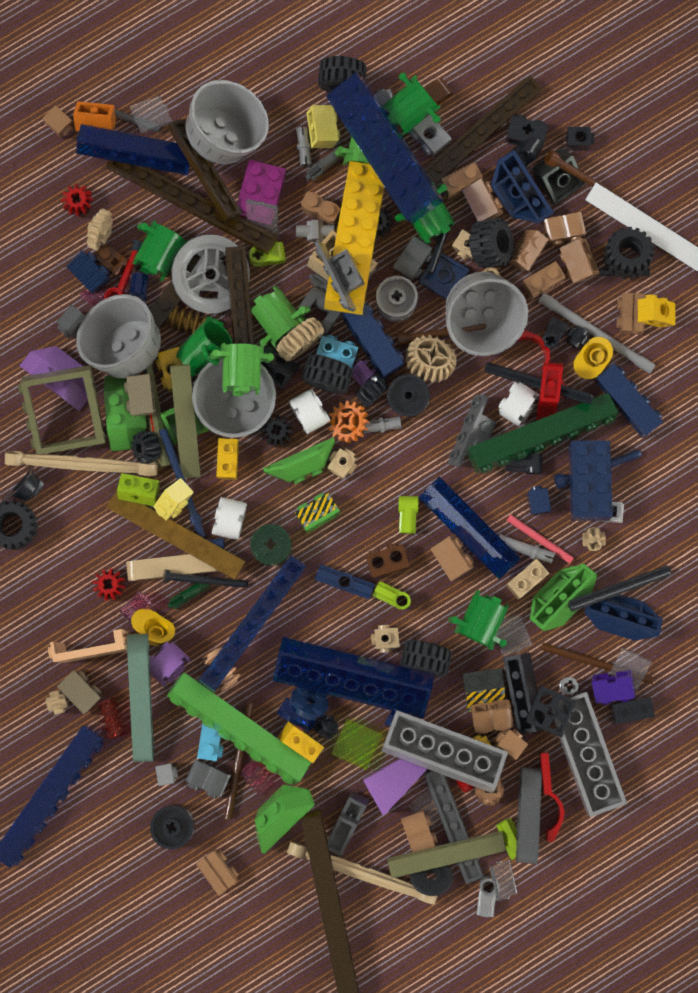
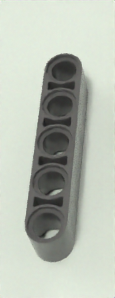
M520 768L516 862L537 864L542 776L540 768Z

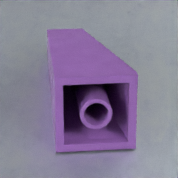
M398 758L363 778V781L382 815H384L427 769Z

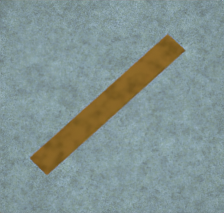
M117 491L106 506L111 511L233 579L236 578L245 563L242 559L170 519L166 521L156 511L147 506L119 500Z

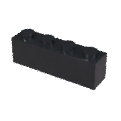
M530 652L504 657L503 661L518 732L525 734L543 730L525 722L538 691ZM535 710V718L539 724H542L544 720L541 711Z

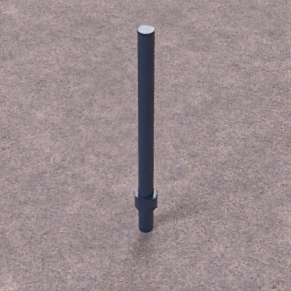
M167 429L159 430L177 481L181 478L186 483ZM190 497L186 506L191 516L189 517L191 525L194 524L197 535L205 537L206 535L201 524L202 518L197 513L192 497Z

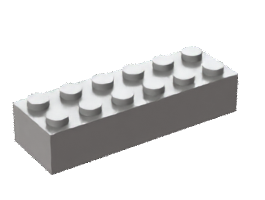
M587 692L569 697L577 702L563 737L559 738L587 816L592 817L626 805L627 802ZM560 700L558 705L559 711L567 714L566 704L563 700ZM549 708L551 715H554L555 710ZM557 718L553 719L556 728L564 722Z
M397 710L381 751L493 793L496 789L508 754L507 751Z

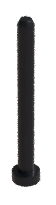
M167 569L164 570L163 583L180 581L240 588L248 587L246 580L170 573V570Z

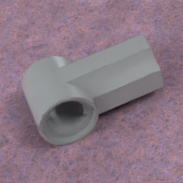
M484 876L479 882L480 888L476 914L483 917H493L498 885L492 876ZM485 882H492L494 884L493 888L485 890L483 888Z

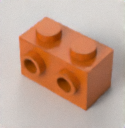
M77 101L73 113L75 131L113 134L116 125L114 105Z

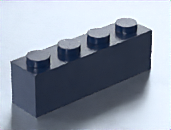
M612 364L596 377L594 381L605 394L609 393L616 408L643 439L663 423L661 420L662 415L656 409L653 410L650 407V401L645 395L639 394L636 384L624 376L625 371L619 365Z

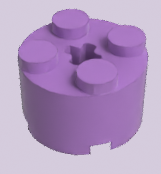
M168 641L161 646V652L156 657L152 656L150 658V675L163 687L167 686V681L172 683L186 668L183 665L185 661L189 663L191 660L176 644H170Z

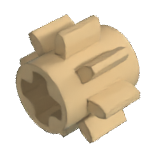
M588 528L586 533H582L583 546H587L590 551L600 550L602 545H606L605 532H601L599 528Z
M60 690L49 692L50 697L46 698L48 711H54L55 715L64 713V708L69 707L66 695L64 693L60 694Z

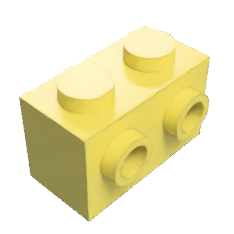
M312 105L307 111L311 148H333L340 139V132L337 130L336 125L337 113L334 112V105Z
M180 478L165 489L153 507L156 509L157 514L166 521L170 517L176 518L182 512L181 509L188 504V500L194 492Z

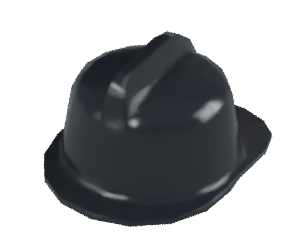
M31 467L22 480L5 495L2 502L7 501L12 496L24 501L31 500L37 496L44 484L33 473L34 467Z

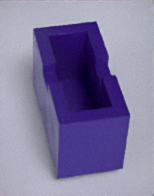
M632 670L618 671L616 676H609V673L593 675L592 686L596 703L610 704L613 701L619 700L621 702H628L635 698L636 691Z

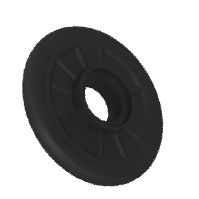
M449 865L410 874V880L413 887L421 894L438 896L450 888L453 874ZM428 873H434L437 876V878L435 880H429L427 879L426 875Z

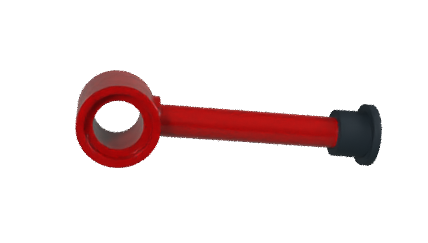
M138 240L132 241V253L117 288H109L104 294V299L114 295L125 294L124 290L135 266L132 263L142 242Z

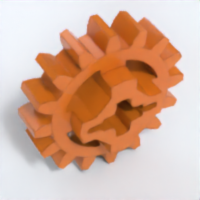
M346 401V404L340 402L339 408L333 407L334 414L329 413L332 417V420L327 422L332 424L329 431H335L332 436L338 437L339 441L343 442L345 440L347 443H350L351 439L358 441L357 436L363 437L362 431L368 430L365 427V424L369 423L365 419L368 413L363 412L365 408L362 406L358 407L359 404L356 402Z

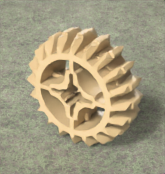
M314 317L309 318L283 337L276 350L285 361H292L312 347L321 338L325 329Z
M422 335L420 338L416 337L409 344L405 362L407 363V368L411 369V374H417L419 378L422 377L424 382L428 379L431 383L435 380L439 383L442 379L446 380L448 376L452 375L456 367L457 356L454 352L455 349H450L451 344H445V339L441 341L438 339V336L432 338L429 335L426 338Z

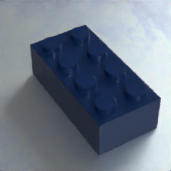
M368 302L364 303L362 315L342 312L343 321L381 378L387 380L403 369V355L399 350L395 351L393 348L394 342L389 334H384L383 325L378 318L374 319L373 310Z
M571 441L569 444L571 521H609L613 517L610 441Z

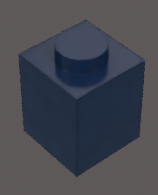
M542 486L531 487V491L527 492L530 515L549 513L551 507L548 489H542Z

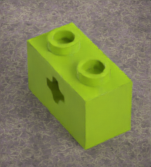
M121 473L117 488L118 499L154 506L160 491L159 480Z

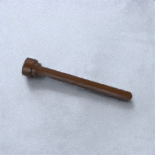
M550 150L546 155L544 162L551 167L558 166L592 187L595 183H598L621 198V195L563 161L558 152Z
M483 323L462 327L461 329L472 332L486 329L487 325ZM445 328L410 335L399 332L396 333L398 348L406 347L416 337L420 338L422 335L426 338L429 335L432 338L449 336V331Z

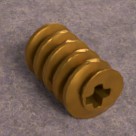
M176 305L169 313L165 326L167 327L171 323V329H175L178 326L179 332L185 329V334L189 335L191 331L193 334L207 317L205 316L202 320H199L200 314L192 317L193 311L186 315L185 308L178 312V305Z

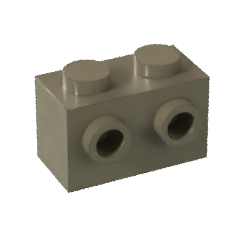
M144 374L126 377L127 382H124L125 393H128L129 401L126 402L128 413L130 412V415L134 417L157 414L153 376Z
M73 670L57 687L83 714H87L103 699L100 695L102 691L95 684L92 686L87 681L89 678L83 671Z

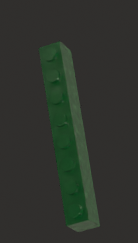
M609 393L594 398L591 404H578L468 448L467 455L476 474L481 472L485 474L499 465L500 467L508 465L514 459H524L529 453H539L547 446H557L565 439L577 438L580 436V433L585 431L592 432L603 424L605 426L615 422L618 411Z

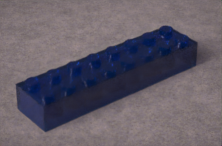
M354 73L326 95L328 101L407 221L415 223L444 201L362 76Z
M283 637L272 681L395 712L397 710L424 719L435 675Z

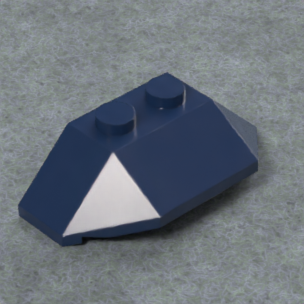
M512 150L497 161L491 186L511 217L539 223L554 213L515 150Z
M619 594L586 606L584 611L597 629L633 641L660 635L663 618L658 616L645 602Z

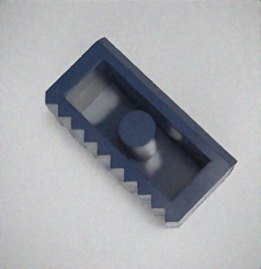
M81 250L66 267L92 294L96 295L111 280L108 276L110 272L105 266H99L95 262L97 258L90 251L86 253Z

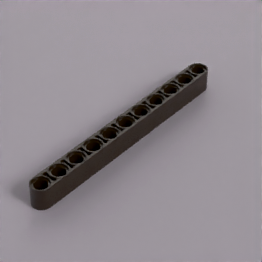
M321 810L307 812L301 818L337 991L338 993H360Z

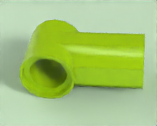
M399 496V533L416 534L418 496Z
M379 581L372 595L396 607L398 610H406L411 604V599L407 593L401 592ZM398 597H406L408 599L407 604L402 607L397 605Z
M508 818L496 824V827L503 834L505 849L510 859L514 860L516 859L517 828L513 820Z

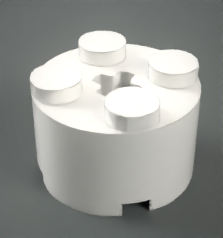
M514 382L509 390L511 392L509 397L501 401L499 412L501 416L520 427L521 422L524 423L534 409L535 404L533 402L535 399H539L540 394L521 382L519 384Z
M313 389L307 390L289 400L290 406L306 434L313 432L330 421Z
M221 497L215 514L216 521L212 534L239 540L247 503Z

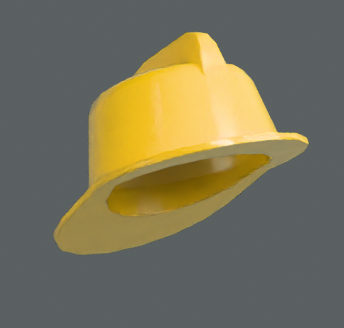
M603 337L590 339L574 360L575 373L584 379L597 377L613 356L611 343Z
M150 609L137 610L131 618V624L139 634H148L149 645H163L175 635L174 625Z

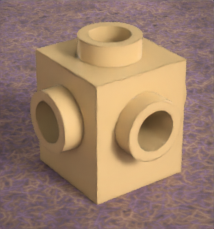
M462 229L452 245L453 249L458 252L457 255L462 259L467 260L469 258L473 261L474 258L471 255L470 247H467L470 244V234Z
M346 448L344 451L342 449H339L338 452L334 451L329 458L331 463L327 469L344 480L347 474H352L357 467L355 464L356 458H354L355 454ZM344 460L346 464L341 465L340 461Z
M379 625L378 629L374 630L375 634H371L372 646L376 645V649H380V653L392 652V648H399L398 628H390V625ZM383 635L388 636V642H383L381 637Z

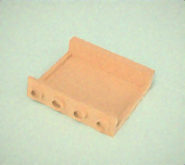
M123 629L114 630L115 643L69 652L66 651L65 643L50 642L51 647H48L49 658H53V662L68 663L127 652V635L131 634V631Z

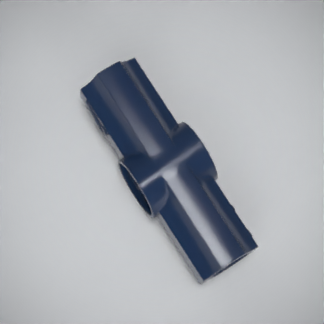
M321 564L315 577L316 581L368 600L375 585L374 583ZM342 577L350 579L348 587H342L339 584V580Z

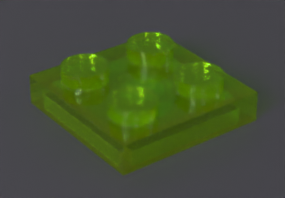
M347 718L331 754L367 770L382 734Z

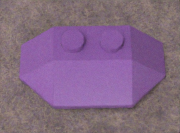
M54 346L31 351L20 364V367L30 375L82 367V365L60 348ZM83 377L44 384L79 412L88 402Z

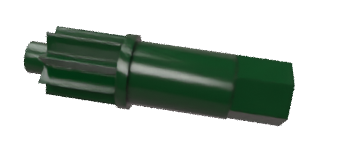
M195 583L184 591H180L179 594L169 599L170 603L167 604L169 609H177L183 604L188 603V601L209 589L210 585Z

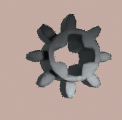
M578 325L576 328L570 327L565 334L568 336L566 342L572 347L579 349L580 346L584 347L589 341L587 338L589 333Z
M324 715L321 719L316 720L314 730L316 733H319V738L332 739V735L337 733L338 723L333 721L334 716Z

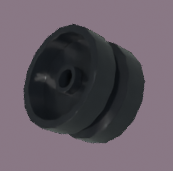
M406 374L392 381L388 388L387 398L389 405L396 413L404 417H414L425 411L429 404L430 393L428 386L421 378L416 375ZM407 392H410L412 394L411 399L405 398V394H407Z
M176 804L165 806L156 812L150 824L153 840L164 849L173 850L181 848L191 839L195 831V821L191 812L182 805ZM171 823H175V830L170 828Z

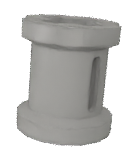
M572 677L563 678L559 683L560 691L567 695L577 692L578 683L576 679ZM571 681L570 684L573 685V689L567 691L564 684Z

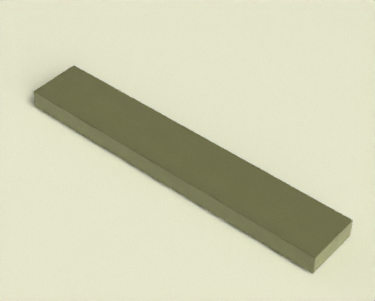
M190 364L170 366L180 467L184 478L201 477L194 405L192 401Z
M501 831L390 857L387 858L391 878H396L506 850L503 834Z

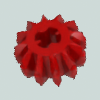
M75 184V189L68 186L69 192L64 191L62 193L65 198L61 199V202L64 204L63 209L69 210V215L75 213L77 217H80V212L86 215L85 209H92L89 203L94 202V199L90 197L92 195L91 191H86V186L83 185L79 188V185ZM76 198H77V200H78V198H80L81 201H80L79 203H78V201H77V203L75 204L74 200H75Z
M112 568L109 569L108 574L105 569H102L103 576L98 573L95 575L99 578V581H92L93 584L98 585V587L93 588V591H100L97 595L98 598L104 595V600L108 601L109 596H111L112 600H116L115 593L122 596L119 588L125 589L124 585H120L125 579H117L121 574L119 571L113 575L114 570ZM110 580H112L111 585L113 587L111 589L107 588L106 590L105 588L107 585L105 584V582H110Z

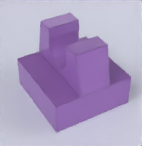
M360 360L352 368L354 371L352 377L361 387L376 372L374 368L370 370L366 366L368 364L367 360Z

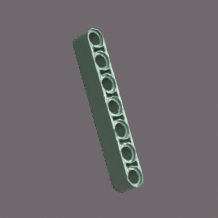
M128 634L127 656L133 762H153L154 738L148 634Z

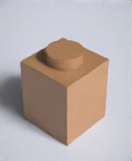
M56 105L42 118L44 123L61 139L73 131L74 124L72 120Z

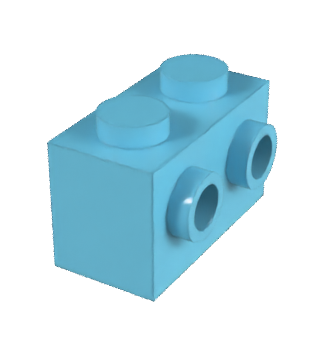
M332 335L322 336L316 355L336 359L353 368L358 354L356 344L350 341H345V343L337 341L338 338Z
M203 723L197 758L218 761V758L222 757L223 746H221L222 737L218 735V731L206 727Z

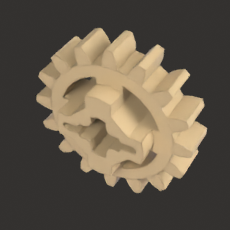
M100 209L99 213L89 222L87 228V246L89 248L99 250L110 237L113 224L110 211Z

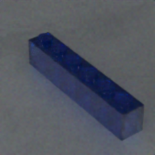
M81 124L76 141V154L188 175L190 164L175 142Z
M440 476L419 496L421 501L499 580L521 559Z

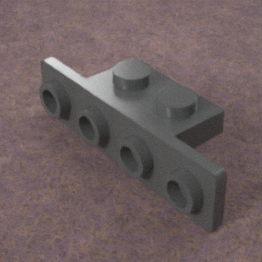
M317 240L314 242L317 248L315 252L325 264L323 268L333 281L331 285L341 297L339 299L340 304L344 309L354 312L356 308L349 293L365 283L349 250L345 249L331 258L325 244Z
M476 394L472 399L470 410L464 418L463 427L449 455V465L460 467L469 447L489 440L496 422L482 415L488 396Z

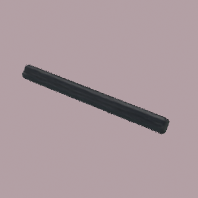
M490 362L485 365L484 372L518 383L521 382L524 385L537 389L541 387V378ZM561 385L560 396L586 404L593 402V394Z
M665 565L568 601V607L570 611H575L670 576L671 569Z

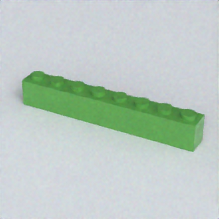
M186 673L178 677L167 694L173 704L184 707L189 715L201 719L206 727L218 731L220 737L235 743L234 746L237 749L249 753L254 761L266 765L268 771L280 775L287 784L294 785L300 782L311 764L309 760Z

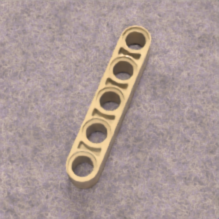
M190 554L126 562L128 581L163 578L165 569L170 570V573L188 575L218 572L217 569Z

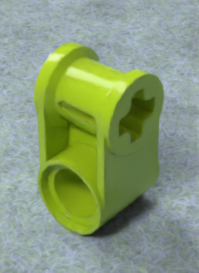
M276 242L268 255L253 247L249 252L250 263L255 267L285 263L286 257L283 243ZM256 253H259L260 260L256 259Z

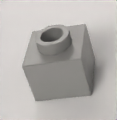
M173 763L155 767L159 786L176 782L175 778H178V771L176 766L173 767Z

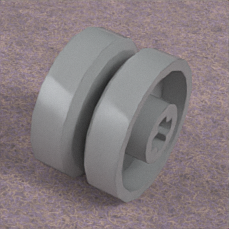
M392 276L380 283L376 292V307L381 316L391 322H401L408 319L414 313L417 306L418 293L415 285L403 276Z

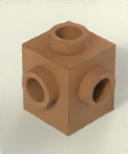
M499 778L493 793H485V790L475 787V796H478V803H483L485 806H494L495 803L498 804L500 798H503L504 787L501 786V778Z

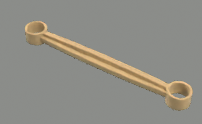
M6 451L4 464L12 466L25 464L72 470L138 473L144 476H156L158 463L153 461L151 463L93 457L24 454L21 451Z
M293 841L290 842L287 850L288 854L310 860L307 846ZM331 855L335 871L435 905L437 896L421 894L411 883L398 878H391L388 874Z

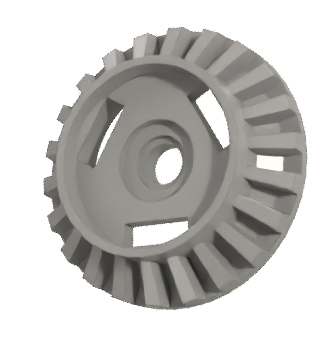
M202 235L188 241L180 248L174 258L171 272L175 291L183 303L194 310L209 314L220 313L230 309L227 271L220 258L226 257L225 247L237 246L234 242L219 235ZM197 254L200 256V259L190 273L186 270L187 265L192 257ZM247 261L248 283H249L250 270H249V264H248V261ZM208 269H213L216 273L213 280H209L205 276V272ZM200 291L218 292V298L199 297Z

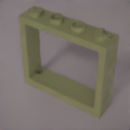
M91 365L21 378L18 389L20 395L24 396V402H22L23 411L28 414L29 420H26L27 429L32 432L31 446L32 449H36L37 455L105 443L106 435ZM83 377L96 436L42 445L29 386Z

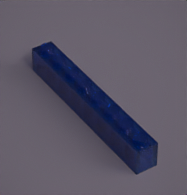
M292 555L287 559L198 679V683L213 693L216 691L307 566Z
M87 725L82 726L0 841V862L9 868L14 867V865L18 866L24 859L22 854L26 849L30 850L34 845L36 834H41L47 826L45 822L48 817L52 818L59 809L56 807L58 803L65 801L70 794L68 791L72 784L75 786L82 777L80 775L82 769H87L93 761L91 759L92 755L95 752L99 753L104 746L102 742L104 740L103 736Z

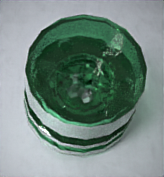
M263 525L255 531L251 538V551L255 558L265 566L274 567L281 565L287 561L291 554L292 543L290 536L285 529L278 525ZM269 540H273V543H276V546H273V550L266 546Z

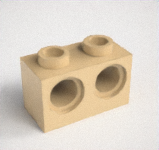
M535 559L508 582L506 586L517 599H520L545 578L549 572Z

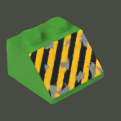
M321 493L314 497L315 501L309 505L306 502L297 507L298 511L295 514L307 534L340 515V510L329 493L326 495Z

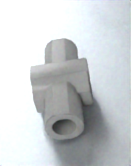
M319 220L307 221V225H296V238H307L309 242H316L317 240L321 242L323 237H327L331 230L334 231V225H323V221Z

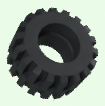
M348 56L324 58L319 64L318 87L336 95L361 93L365 90L367 66L361 60Z
M502 218L477 221L473 224L470 230L469 246L475 263L484 269L509 264L514 253V242L507 222Z
M623 227L619 229V232H613V235L608 239L604 253L606 267L609 266L610 273L614 271V276L619 277L620 275L625 280L627 277H630L631 280L635 276L639 278L642 276V273L648 270L654 255V243H651L652 239L650 236L646 237L647 233L645 231L641 233L639 228L633 230L632 227H627V230H625ZM631 248L638 253L639 257L635 259L625 258L619 250Z
M309 355L301 379L315 388L335 394H345L354 371L350 366L336 359L322 355Z
M14 500L1 502V547L9 550H19L21 547L25 548L28 543L33 542L32 538L37 535L36 529H38V524L36 521L38 519L32 509ZM16 514L21 517L23 526L17 535L10 537L3 531V522L9 515Z
M408 640L404 644L400 665L418 673L444 677L448 674L452 652L445 647L432 643Z

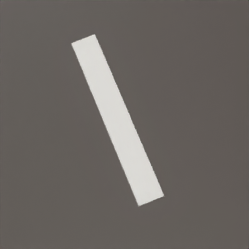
M595 183L586 201L627 227H632L633 230L639 228L641 233L645 231L647 233L646 237L650 236L652 243L698 271L697 246L598 183Z

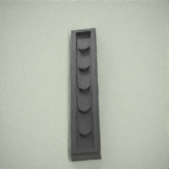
M432 770L424 773L423 775L449 842L453 843L469 839L445 775ZM477 858L458 862L466 884L484 878Z

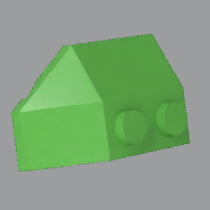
M105 376L104 400L111 451L131 450L133 447L131 444L133 436L147 429L146 415L134 417L130 415V412L128 413L126 402L129 401L128 393H125L124 382H127V378Z
M334 438L326 440L266 466L263 470L265 474L285 482L301 483L305 481L304 477L308 475L314 477L323 473L322 469H325L335 440Z
M584 563L559 570L533 597L530 620L543 631L563 626L578 611H570L568 601L591 593L597 574Z
M282 785L258 809L255 818V828L261 853L265 854L315 805L310 790Z

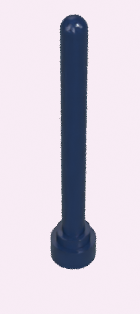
M636 450L611 459V467L642 456V452ZM560 473L553 476L558 490L569 485L570 475H562Z

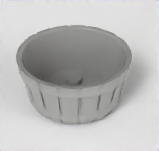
M214 80L202 85L194 94L186 120V133L191 146L196 149L200 156L217 164L238 162L247 154L255 151L266 139L269 129L268 116L261 101L249 89L228 80Z
M477 272L463 277L451 289L446 300V325L450 338L461 350L472 355L490 356L491 354L494 355L505 351V349L511 347L521 337L527 325L528 306L525 297L514 284L494 273ZM483 323L487 325L486 329L472 332L461 329L462 327Z
M128 294L114 295L96 304L86 314L77 332L76 345L81 358L93 368L115 378L135 376L145 371L156 359L161 346L160 332L154 322L151 311L141 299Z
M220 359L217 365L208 363L195 380L192 392L195 413L204 426L221 436L238 438L250 435L264 426L274 410L276 390L271 375L268 374L263 365H261L259 395H255L256 391L242 394V396H233V391L228 390L226 393H223V359Z

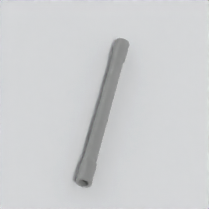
M545 292L539 299V303L551 311H555L576 326L584 328L593 337L606 338L611 343L613 350L632 361L648 374L654 369L656 364L638 355L560 304Z

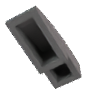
M351 791L327 839L331 852L342 856L367 807L369 799Z

